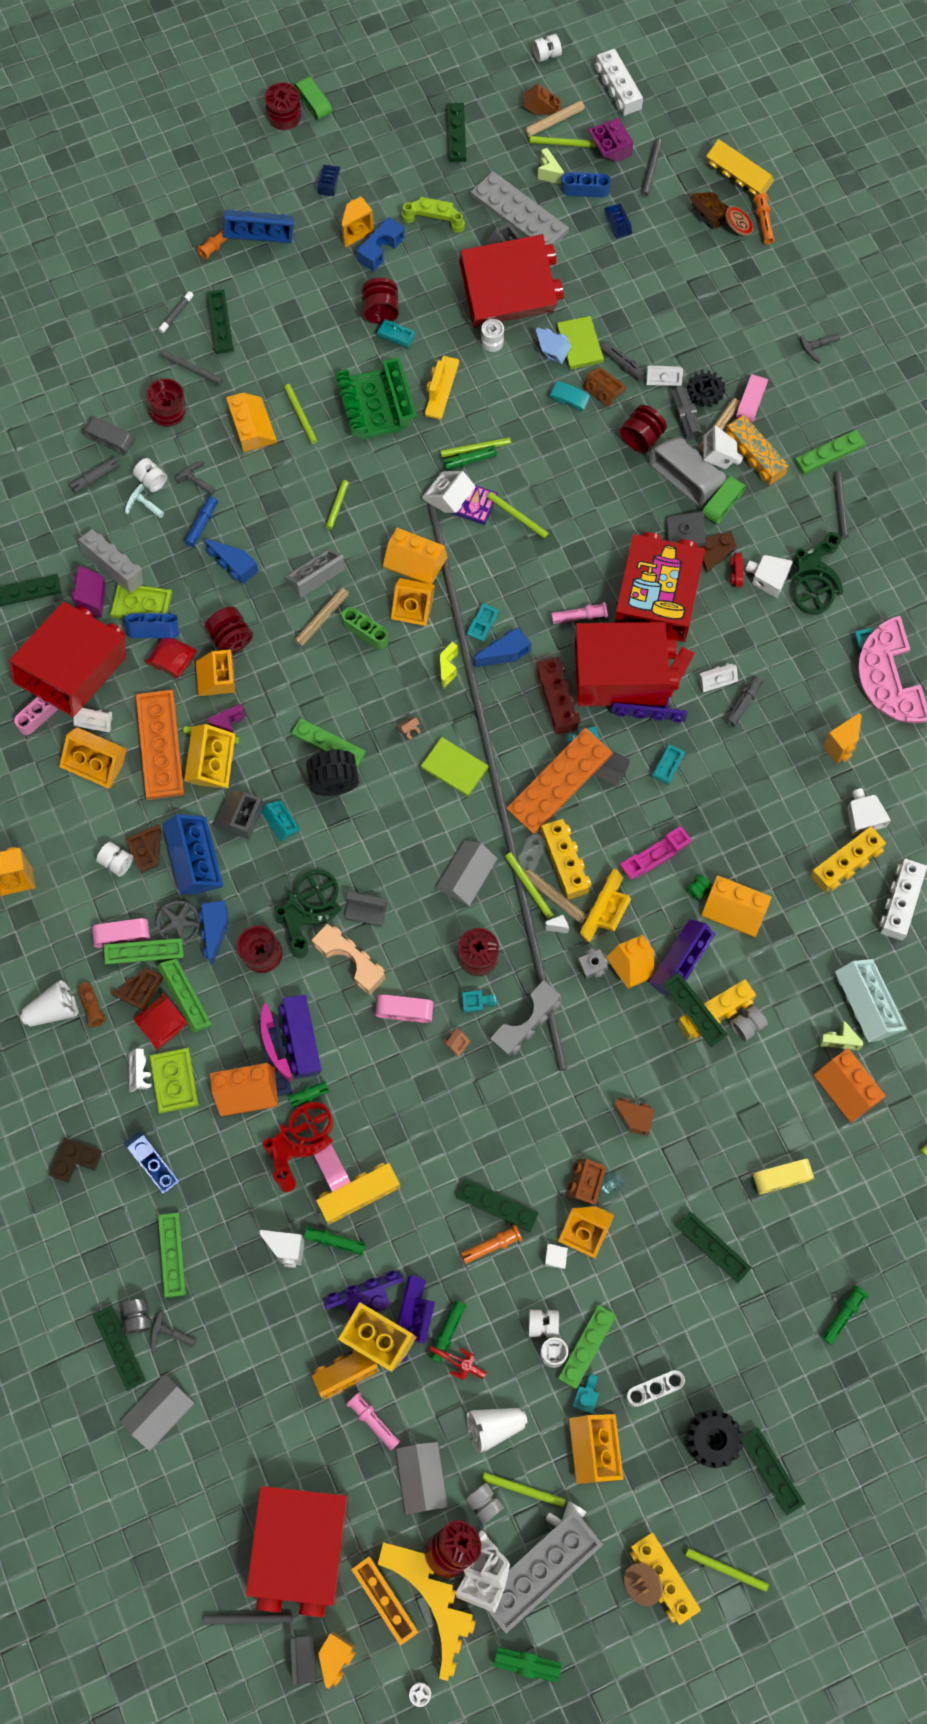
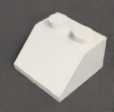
M442 471L423 495L422 499L445 513H456L461 509L465 499L470 497L475 485L463 471Z
M260 1230L261 1237L277 1259L284 1264V1267L296 1268V1265L302 1264L305 1242L302 1235Z

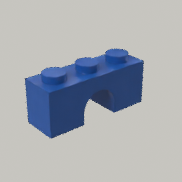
M390 217L382 221L378 229L369 235L364 244L358 247V262L374 272L384 261V250L380 247L388 245L395 249L405 239V227Z

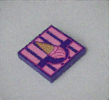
M475 485L470 497L462 503L461 509L452 514L485 525L494 506V502L488 499L487 496L490 492L497 496L498 493Z

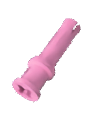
M606 602L592 606L587 604L585 608L551 613L553 624L581 619L592 621L593 618L599 617L608 618Z
M359 1392L346 1406L351 1407L359 1416L358 1419L362 1422L365 1421L391 1451L400 1441L373 1412L374 1407L372 1405L369 1406Z

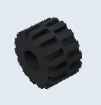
M325 751L315 754L307 760L306 766L310 791L316 795L334 796L354 790L359 784L355 755L349 751Z
M707 1410L706 1412H700L694 1419L690 1420V1425L685 1430V1434H687L685 1446L688 1447V1453L696 1462L706 1467L721 1468L731 1465L733 1460L738 1459L740 1456L738 1454L739 1451L743 1450L744 1444H741L744 1436L743 1432H740L739 1429L741 1426L732 1419L731 1415L722 1411ZM716 1434L717 1442L710 1444L709 1435Z

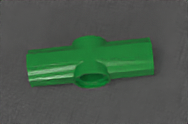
M497 1647L493 1667L513 1671L517 1675L535 1679L537 1677L558 1683L562 1663L540 1658L539 1655L524 1651L516 1652Z

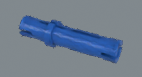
M208 496L204 506L199 509V515L184 540L188 546L195 547L205 525L212 518V513L218 504L216 498Z

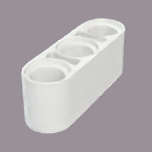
M674 1370L632 1387L626 1394V1402L631 1407L636 1408L676 1392L683 1387L685 1382L684 1376L681 1372ZM672 1375L677 1376L680 1381L679 1386H672L669 1383V1377ZM655 1383L660 1386L661 1391L658 1395L651 1393V1384ZM632 1392L640 1393L641 1401L639 1403L631 1400L630 1395Z

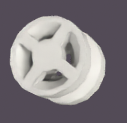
M423 1682L414 1684L409 1692L410 1701L417 1707H422L429 1703L431 1698L429 1686Z

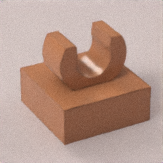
M411 716L396 726L399 733H404L408 739H412L410 735L412 729H414L416 734H420V729L416 727L420 723L416 717Z
M456 1028L455 1031L449 1032L451 1037L448 1041L444 1039L443 1042L454 1055L459 1057L470 1040L461 1030Z

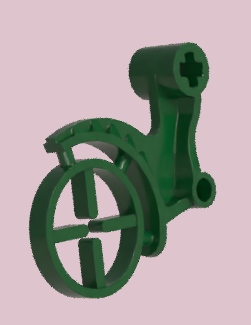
M829 532L823 541L807 552L802 548L797 549L792 558L797 572L791 579L798 581L793 592L794 602L801 611L807 614L818 615L824 613L833 603L834 594H843V587L839 576L829 565L821 561L823 555L833 554L840 545L841 537L836 532ZM807 573H816V574H818V575H807V576H805V577H803V578L800 577L801 575L807 574ZM826 578H828L834 584L836 589H833V586ZM809 580L820 581L826 586L815 593L814 602L818 610L809 609L802 604V602L811 599L814 591ZM804 582L811 594L798 599V587ZM829 591L830 602L827 606L823 607L818 595Z
M311 870L303 874L297 882L296 893L291 894V891H287L289 901L284 906H279L275 910L276 922L279 924L285 923L288 929L291 953L296 958H304L308 953V940L303 936L300 927L302 925H317L327 922L342 910L339 905L336 906L334 904L338 898V883L330 873L324 870ZM313 875H321L330 879L331 881L320 886V891L335 886L333 899L327 903L323 894L318 892V897L323 906L307 904L304 900L314 896L315 890L300 896L299 888L306 878L313 889H317V884L312 877ZM293 898H297L299 903L309 911L307 912L300 908ZM330 907L332 908L331 911H328V912H325V913H319V914L313 913V911L319 912V911L327 910V909H329Z

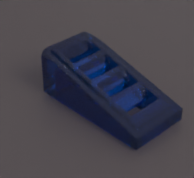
M323 165L317 186L319 195L335 196L340 173L339 166Z
M621 203L606 207L605 212L616 239L631 235V222Z

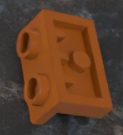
M601 367L588 373L583 384L585 390L607 407L611 406L614 398L626 390L625 385Z
M587 1158L577 1159L572 1168L571 1181L567 1185L566 1198L577 1199L591 1206H596L607 1167Z

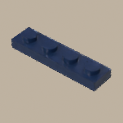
M276 1016L272 1017L275 1027L269 1028L268 1031L277 1058L281 1060L286 1057L279 1021ZM258 1020L266 1063L275 1068L263 1042L261 1020ZM275 1068L277 1097L293 1094L291 1083Z

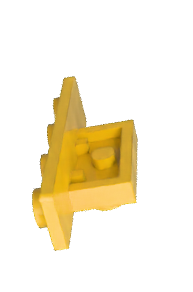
M443 356L441 361L438 360L436 367L433 366L431 373L433 378L427 385L429 402L425 411L426 417L442 419L459 366V359Z
M613 869L607 877L603 890L600 891L594 907L591 908L586 922L581 927L580 934L586 942H591L598 927L615 932L631 901L629 895L617 892L623 880L622 875L617 869Z

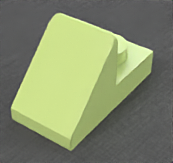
M548 148L541 150V167L538 168V179L562 184L564 171Z
M845 1021L841 1024L840 1036L835 1032H827L820 1038V1047L849 1048L850 1050L859 1051L863 1046V1041Z

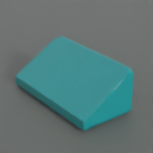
M281 800L265 805L262 815L279 841H283L300 831V828Z

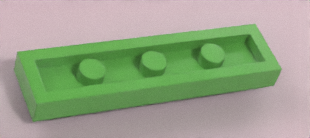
M855 430L795 458V464L804 476L864 448L866 443L858 431Z
M302 718L292 732L293 737L323 752L330 750L351 752L355 755L357 768L366 755L365 750Z
M183 939L104 945L105 964L183 959Z
M177 958L160 963L158 969L192 1033L209 1028L212 1024Z
M178 1212L158 1215L165 1298L186 1296L180 1214Z
M600 1305L597 1306L558 1378L560 1381L577 1389L616 1317L614 1313Z

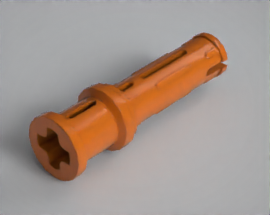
M760 193L754 196L753 202L757 208L756 215L760 219L764 244L768 245L775 241L769 216L771 208L768 206V194Z
M223 229L214 237H209L202 246L199 245L197 247L198 254L204 260L209 259V255L214 251H218L220 245L228 239L223 238Z
M514 1224L512 1228L502 1233L500 1231L495 1234L496 1237L461 1252L465 1263L468 1264L499 1248L506 1249L508 1245L516 1241H523L517 1226Z

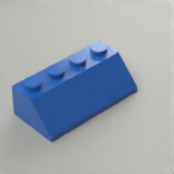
M224 210L223 238L280 243L292 242L293 216Z
M176 814L163 823L179 893L198 894L223 887L206 817Z

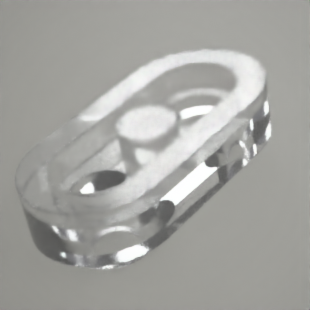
M533 834L528 837L519 857V864L525 871L534 870L540 861L545 849V839L541 835ZM533 841H538L539 844H538V845H534L532 842H533ZM530 857L532 861L527 862L525 859Z

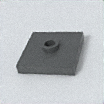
M703 511L667 517L670 542L677 543L678 540L687 539L697 543L698 547L706 546Z

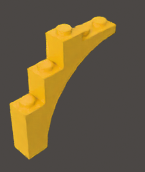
M383 1542L378 1565L393 1570L407 1579L422 1594L433 1612L438 1624L442 1646V1664L439 1679L448 1681L449 1676H454L457 1664L453 1662L454 1653L459 1654L462 1640H458L459 1635L468 1637V1633L473 1634L476 1620L472 1619L473 1614L448 1608V1604H453L456 1591L452 1590L453 1585L428 1578L429 1574L433 1575L434 1572L427 1564L424 1553Z

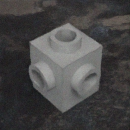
M595 949L588 950L584 953L585 956L578 958L586 979L593 976L599 978L605 975V971L608 970L607 964H610L606 959V953L602 954L600 949L597 951Z

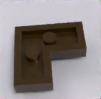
M64 1138L49 1176L69 1183L76 1165L95 1171L103 1152Z

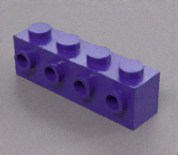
M689 919L649 981L659 993L669 995L662 985L677 973H680L685 981L687 980L716 935L705 922Z
M306 995L283 998L280 1005H278V1013L283 1018L282 1033L287 1038L285 1046L286 1052L290 1054L291 1058L289 1063L290 1072L294 1073L295 1079L317 1076L322 1069Z

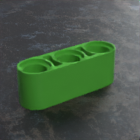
M310 76L294 83L299 92L300 99L316 120L333 112L329 101Z
M730 476L703 509L704 516L718 524L741 497L746 489V485Z
M348 607L343 610L342 621L343 626L378 650L385 649L388 646V632L384 627L355 608ZM349 617L355 618L353 620H347V618ZM363 627L369 628L368 630H362ZM377 637H384L382 640L376 639Z

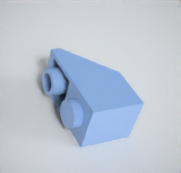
M537 327L536 332L542 352L547 359L562 364L572 347L568 337L561 333L557 335L548 328L541 329Z

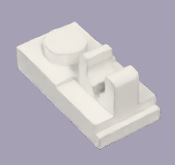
M647 366L646 384L682 386L683 368Z
M729 663L726 666H717L715 669L699 673L703 692L738 682L737 666Z
M82 708L73 717L74 726L104 732L111 731L112 712L105 713L102 710L94 711Z
M136 1048L129 1053V1092L151 1087V1084H146L143 1081V1078L151 1077V1073L143 1072L146 1064L144 1049Z

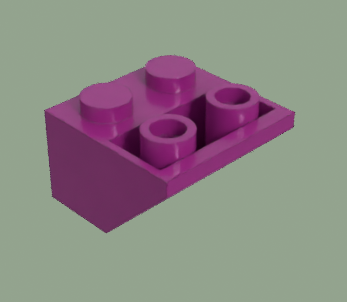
M619 118L588 129L603 157L618 162L632 156L634 142Z
M78 566V571L74 574V584H76L75 590H72V601H75V608L82 606L88 609L94 617H102L106 591L105 579L100 574Z

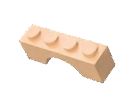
M326 924L311 940L312 945L326 958L334 955H344L353 960L357 967L354 977L355 984L370 996L385 980V970L377 963L374 965L370 961L371 958L364 951L359 952L352 940L343 938L341 936L342 932L337 927H331L329 924Z

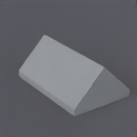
M327 549L286 575L285 579L301 599L344 571V557L334 550Z
M464 841L436 889L469 907L498 858L482 843Z
M164 1374L120 1422L135 1439L151 1451L195 1403Z
M438 1442L415 1444L396 1449L405 1515L448 1508Z

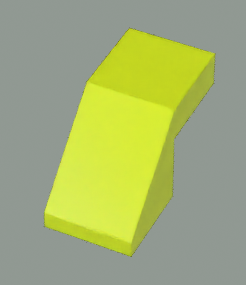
M453 642L440 654L441 685L443 688L457 676V668L450 663L458 655V646Z

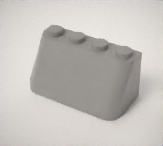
M674 437L657 445L651 451L649 466L700 509L707 505L726 482V475L722 471L717 470L713 464L704 461L696 449H692L683 438Z

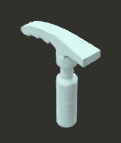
M140 484L129 498L125 513L128 515L132 507L131 505L134 504L135 500H138L145 504V507L156 516L162 518L164 512L152 502L144 499V496L140 494L145 489L144 485Z

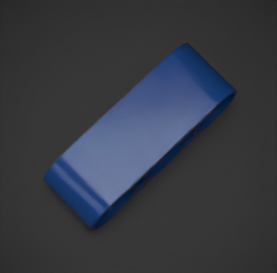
M568 172L562 176L561 191L566 196L606 197L610 193L611 178L607 174Z
M131 613L125 616L126 634L130 638H175L180 634L178 616L175 614Z

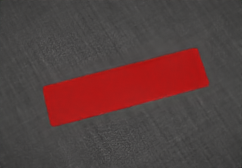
M684 647L681 648L671 668L679 669V682L695 655V652ZM669 690V697L672 696L675 690Z

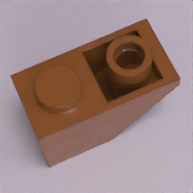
M536 84L523 93V107L535 115H552L561 110V100L540 84Z
M625 1098L616 1099L614 1109L628 1132L648 1137L655 1109H651L650 1105L644 1103L639 1105L632 1104L631 1100Z

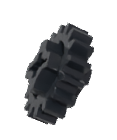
M701 370L700 375L694 373V378L690 377L687 385L688 395L691 396V401L696 400L695 405L702 403V407H705V404L712 407V403L717 405L719 400L723 399L726 390L724 388L725 382H721V376L716 377V372L712 375L710 370H708L707 374H704L703 370Z

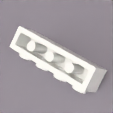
M612 49L598 54L595 63L596 72L600 73L603 84L608 87L610 96L616 101L617 109L621 110L624 116L641 110L643 97L616 50Z
M904 859L902 864H898L895 875H898L896 881L892 882L890 892H893L892 897L887 899L884 908L887 909L886 916H882L879 924L882 927L880 934L901 941L907 936L927 869L926 865Z

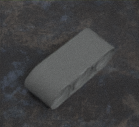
M94 416L89 419L82 429V434L86 438L122 455L128 452L135 441V438L130 433Z

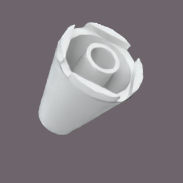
M60 980L24 1007L22 1014H20L23 1023L32 1027L77 1016L76 1014L79 1013L78 1005L74 995L70 996L67 992L70 990L69 986Z
M519 1408L471 1410L466 1415L469 1433L472 1432L474 1437L471 1441L478 1453H484L525 1429V1424H527V1416Z

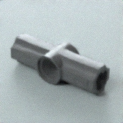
M676 387V389L672 390L671 395L676 407L677 420L682 424L687 439H697V437L701 436L702 431L697 420L696 406L694 403H691L686 387Z

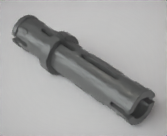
M609 341L602 345L601 351L622 366L626 373L632 374L638 381L644 379L646 371L636 365L633 359L630 360L610 344Z
M113 456L87 474H81L82 477L69 483V487L73 488L72 491L75 494L84 487L91 486L92 482L120 467V464L116 462L111 465L117 461Z
M753 676L748 686L742 690L741 697L725 720L729 726L736 727L751 700L755 699L756 692L763 683L761 678Z

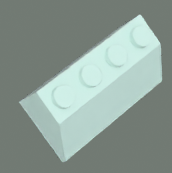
M873 959L852 961L835 971L838 983L843 987L846 999L851 1004L854 1016L859 1021L863 1029V1035L868 1042L880 1041L907 1030Z

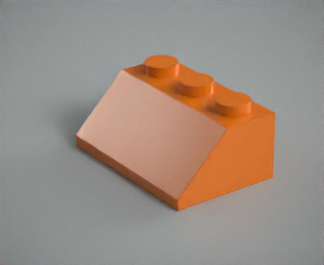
M849 1048L833 1058L813 1075L850 1124L886 1097Z
M264 1063L210 1073L212 1095L221 1117L278 1107L275 1068L270 1064Z

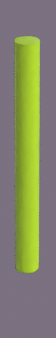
M530 136V143L596 148V144L592 140Z
M286 384L284 389L311 444L317 443L318 440L291 385Z
M510 437L440 450L441 457L453 456L492 445L495 447L510 445L511 440Z
M492 492L488 494V499L544 539L549 535L547 531Z
M510 852L505 855V858L547 920L554 916L513 854Z
M484 1472L482 1479L484 1482L564 1507L566 1500L564 1498Z
M690 1548L686 1551L685 1556L764 1592L768 1589L769 1584Z

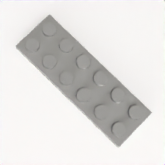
M494 171L471 191L472 198L504 222L510 223L524 237L543 234L545 245H555L569 232V227Z
M574 1510L509 1569L499 1605L495 1613L488 1612L507 1634L602 1547L604 1543L579 1513Z

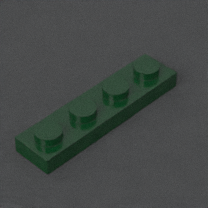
M447 103L450 162H467L464 103Z
M224 289L209 291L207 295L216 353L234 352Z
M58 574L1 586L0 607L61 594L62 590Z
M677 973L663 983L662 986L711 1048L728 1036L680 973Z
M466 1179L456 1197L460 1201L510 1224H515L517 1227L531 1232L539 1214Z
M691 1211L676 1226L679 1231L737 1284L751 1270L752 1267Z
M111 1305L93 1314L92 1316L126 1390L130 1391L147 1382L113 1306Z
M759 1427L745 1435L741 1442L744 1444L745 1449L784 1513L789 1515L805 1505V1502Z

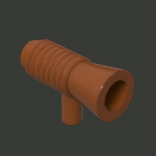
M88 982L80 984L77 992L86 1011L88 1027H97L104 1024L107 1019L98 1006L99 1003L93 987Z

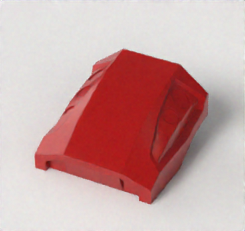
M161 638L150 657L145 660V663L153 666L156 670H163L165 673H169L171 677L179 679L182 673L189 667L197 650L174 638Z
M164 993L133 1019L156 1050H159L188 1025Z

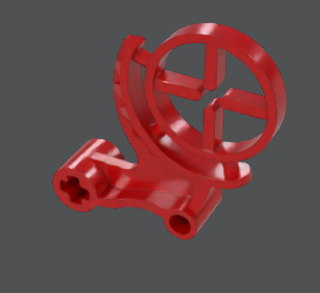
M309 1102L301 1105L292 1113L288 1127L281 1124V1132L274 1138H268L263 1142V1147L268 1156L274 1159L276 1170L273 1178L283 1192L292 1191L297 1184L288 1161L294 1157L301 1158L317 1154L333 1142L332 1138L328 1136L333 1127V1116L330 1110L322 1103ZM308 1110H324V1113L313 1118L315 1124L328 1119L326 1128L320 1134H318L314 1124H310L314 1137L303 1138L296 1135L309 1128L307 1122L294 1128L295 1121L300 1114L304 1112L308 1122L311 1123L312 1119ZM290 1131L299 1144L292 1142L287 1137L286 1132Z

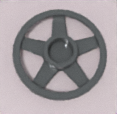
M173 901L161 908L156 921L157 929L165 940L169 938L164 933L176 930L178 938H182L184 944L192 940L198 933L200 917L197 910L191 904L184 901ZM173 905H183L177 915L168 909ZM188 908L195 913L197 922L185 919ZM164 913L170 919V923L161 928L160 919ZM196 927L194 933L189 938L184 939V928Z

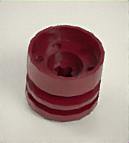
M285 82L271 85L264 95L268 122L279 130H290L296 127L302 118L297 88Z
M373 278L366 281L361 289L364 318L373 324H382L384 319L393 322L399 316L397 284L388 278Z
M168 378L154 381L147 390L150 418L156 424L164 427L179 424L184 419L186 413L182 386L175 380Z
M639 405L630 415V418L620 427L619 433L623 441L630 448L640 453H647L655 445L656 440L667 430V424L657 410L647 405Z
M234 606L222 608L215 612L204 625L207 634L214 640V645L218 648V651L231 649L232 654L237 653L246 647L253 638V632L248 627V624L244 622L239 610Z
M252 926L245 929L238 938L237 952L251 971L268 973L280 964L283 957V949L275 934L269 928ZM259 950L265 951V953H264V954H263V953H260V954H259L258 951H259Z
M484 928L468 930L461 936L458 943V961L461 968L472 976H484L491 973L495 969L499 958V943L496 936ZM481 947L480 951L476 952V949Z
M460 1520L450 1522L430 1537L426 1543L425 1558L427 1564L440 1577L452 1578L457 1576L478 1560L482 1547L480 1536L475 1528L467 1522Z

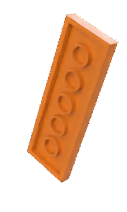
M166 690L136 694L146 799L153 800L183 796L185 792L174 691Z
M585 727L506 809L535 835L541 829V826L545 825L613 755V752Z

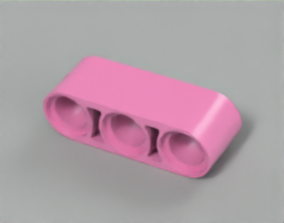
M751 374L736 418L745 415L753 423L768 379Z
M36 697L16 715L14 719L15 725L21 734L29 735L53 715L58 708ZM37 710H42L40 713H35ZM28 722L27 725L21 726L22 723Z
M141 918L104 923L92 927L93 945L96 948H104L106 944L150 940L147 919Z
M378 995L375 1016L385 1019L430 1023L432 1022L434 1002L427 999Z
M331 1144L321 1152L314 1154L332 1192L351 1183Z

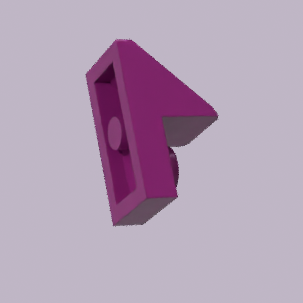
M239 704L208 718L207 721L210 726L234 733L231 724L241 722L246 715L242 705Z

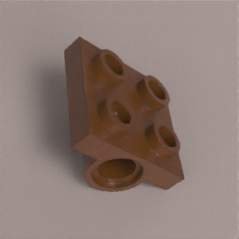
M714 192L693 193L690 197L692 207L714 229L719 228L726 220L725 212L729 206L722 203L718 199L719 196Z

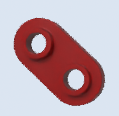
M734 553L733 557H730V568H733L731 584H734V588H742L743 556L742 553Z

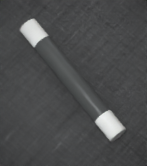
M188 291L160 325L158 330L161 333L167 330L194 296L192 292Z

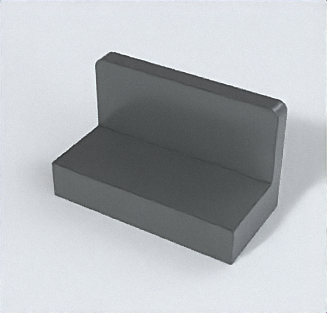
M613 752V755L593 775L618 786L625 776L630 760Z
M348 892L346 920L376 926L383 925L387 899Z
M314 1635L290 1638L293 1685L316 1683Z

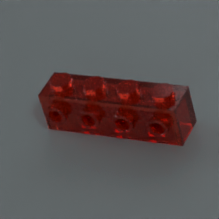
M559 657L537 661L536 671L555 734L559 735L578 730V723L581 722L580 715L574 709L575 699L569 693L570 683L564 677L565 667L563 662L560 663Z

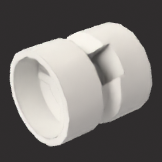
M557 34L546 36L545 40L544 38L533 40V51L538 62L548 60L549 56L551 58L561 56V43Z
M497 319L486 320L482 325L481 331L482 347L489 352L499 351L504 344V325Z
M149 458L141 460L133 470V475L151 492L158 491L167 480V474Z
M107 842L99 851L96 862L105 868H109L111 872L120 877L131 866L133 856L124 850L120 851V847L114 843Z
M530 1309L529 1337H541L544 1334L546 1338H558L559 1311L547 1310L546 1313H543L542 1310Z
M556 1337L546 1340L541 1348V1360L548 1367H560L568 1357L566 1343Z

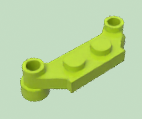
M420 197L415 202H407L403 205L402 220L405 223H412L415 220V215L450 221L451 229L456 233L462 232L465 228L463 215L454 208L453 203Z

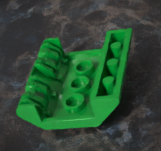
M400 357L382 361L383 369L350 377L348 369L335 373L338 388L343 389L340 391L346 416L351 419L348 424L352 436L367 440L401 432L417 419Z

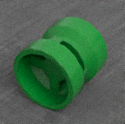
M697 874L694 882L689 883L685 890L694 900L699 901L703 897V893L708 892L712 888V884L705 876Z

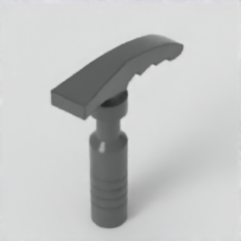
M834 334L808 343L804 335H800L799 340L807 354L814 361L820 363L821 359L814 354L811 348L839 341L840 336L839 334Z
M204 461L193 464L176 477L178 484L187 478L211 495L216 491L215 488L203 480L195 478L191 473L195 469L203 467L205 465Z
M159 1313L152 1332L151 1347L153 1353L157 1350L156 1339L159 1336L157 1335L159 1331L170 1334L172 1338L191 1347L195 1345V1338L180 1331L169 1329L165 1324L162 1326L164 1313Z

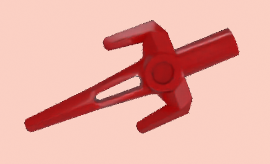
M432 1346L430 1347L431 1351L460 1369V1373L450 1371L451 1375L463 1380L468 1376V1373L484 1379L486 1371L472 1365L474 1355L467 1350L459 1348V1351L467 1356L465 1359H462ZM448 1357L458 1360L459 1364L449 1359Z

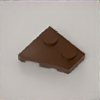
M731 531L706 537V546H700L705 548L703 565L706 573L710 572L716 564H720L725 560L726 556L731 555L736 550L737 546Z
M159 824L126 838L140 873L159 866L161 827Z
M144 968L135 977L125 981L126 984L121 988L112 990L111 994L144 1011L164 978L162 975Z

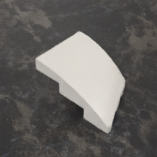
M481 1530L479 1533L482 1544L481 1554L476 1562L464 1570L465 1577L456 1591V1596L461 1600L495 1613L505 1589L510 1563L499 1552L495 1544L490 1541L486 1533Z

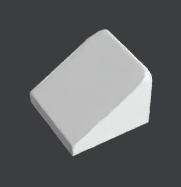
M564 915L550 919L545 923L546 931L568 933L569 931Z
M548 1244L545 1266L565 1269L568 1248Z

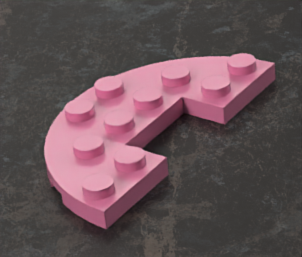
M897 616L881 624L866 640L858 665L860 684L868 700L886 716L901 722L925 723L927 722V704L922 687L917 685L902 689L893 656L910 652L901 616Z

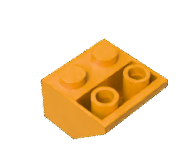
M231 649L212 651L196 661L199 696L236 693Z
M334 1632L329 1634L318 1653L325 1687L328 1689L332 1685L337 1686L344 1675L341 1671L343 1666H348L356 1654L353 1651L355 1646Z

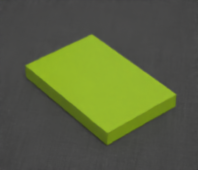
M591 316L557 323L558 332L567 336L572 346L566 356L570 370L604 363Z
M118 584L110 613L111 618L125 619V616L131 613L168 614L172 590L139 586L132 593H128Z
M441 737L421 765V769L469 797L489 769V765Z
M189 1047L149 1055L159 1114L199 1106Z

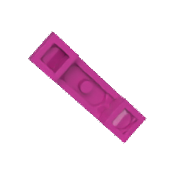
M680 826L667 834L663 840L637 856L635 854L620 863V867L629 879L633 880L676 855L688 846L692 839Z
M263 1004L261 1033L265 1048L277 1071L286 1080L292 1082L293 1078L286 1058L281 1060L277 1058L268 1031L269 1028L275 1027L268 1004Z

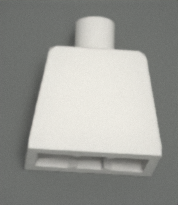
M714 426L703 436L704 461L723 469H727L733 463L739 465L742 462L743 456L737 453L736 440L720 428Z
M763 555L760 564L749 561L746 571L755 574L752 582L753 585L778 598L793 561Z
M862 788L854 790L852 794L855 800H852L847 807L852 836L860 835L870 826L875 830L886 828L891 820L876 795L866 797Z

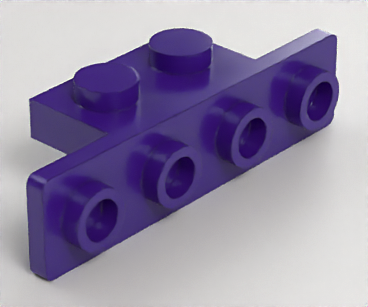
M669 696L667 705L640 706L613 703L611 710L612 714L620 717L628 715L638 719L646 717L657 721L663 719L671 720L675 723L685 722L687 717L686 710L668 709Z
M389 1271L384 1276L370 1278L363 1284L351 1285L341 1292L329 1293L323 1298L325 1309L346 1303L351 1318L359 1303L364 1304L375 1312L391 1307L385 1288L404 1281L401 1271Z
M409 1275L397 1325L417 1337L414 1342L425 1343L435 1302L422 1299L426 1281ZM408 1353L402 1360L403 1362L407 1361Z

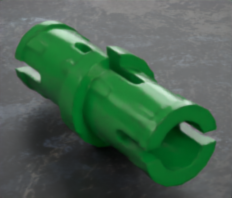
M323 1081L311 1087L306 1086L304 1090L288 1095V1098L293 1108L306 1101H314V1098L330 1092L326 1082Z

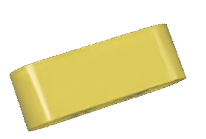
M808 1159L752 1174L758 1194L769 1193L815 1179Z

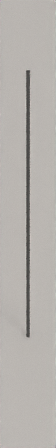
M429 504L437 543L445 546L437 509ZM447 558L443 564V571L508 851L513 854L519 863L450 564ZM513 869L540 984L543 980L545 982L547 980L525 886ZM551 1010L547 1015L549 1017L550 1032L559 1070L565 1071L567 1070L555 1014Z

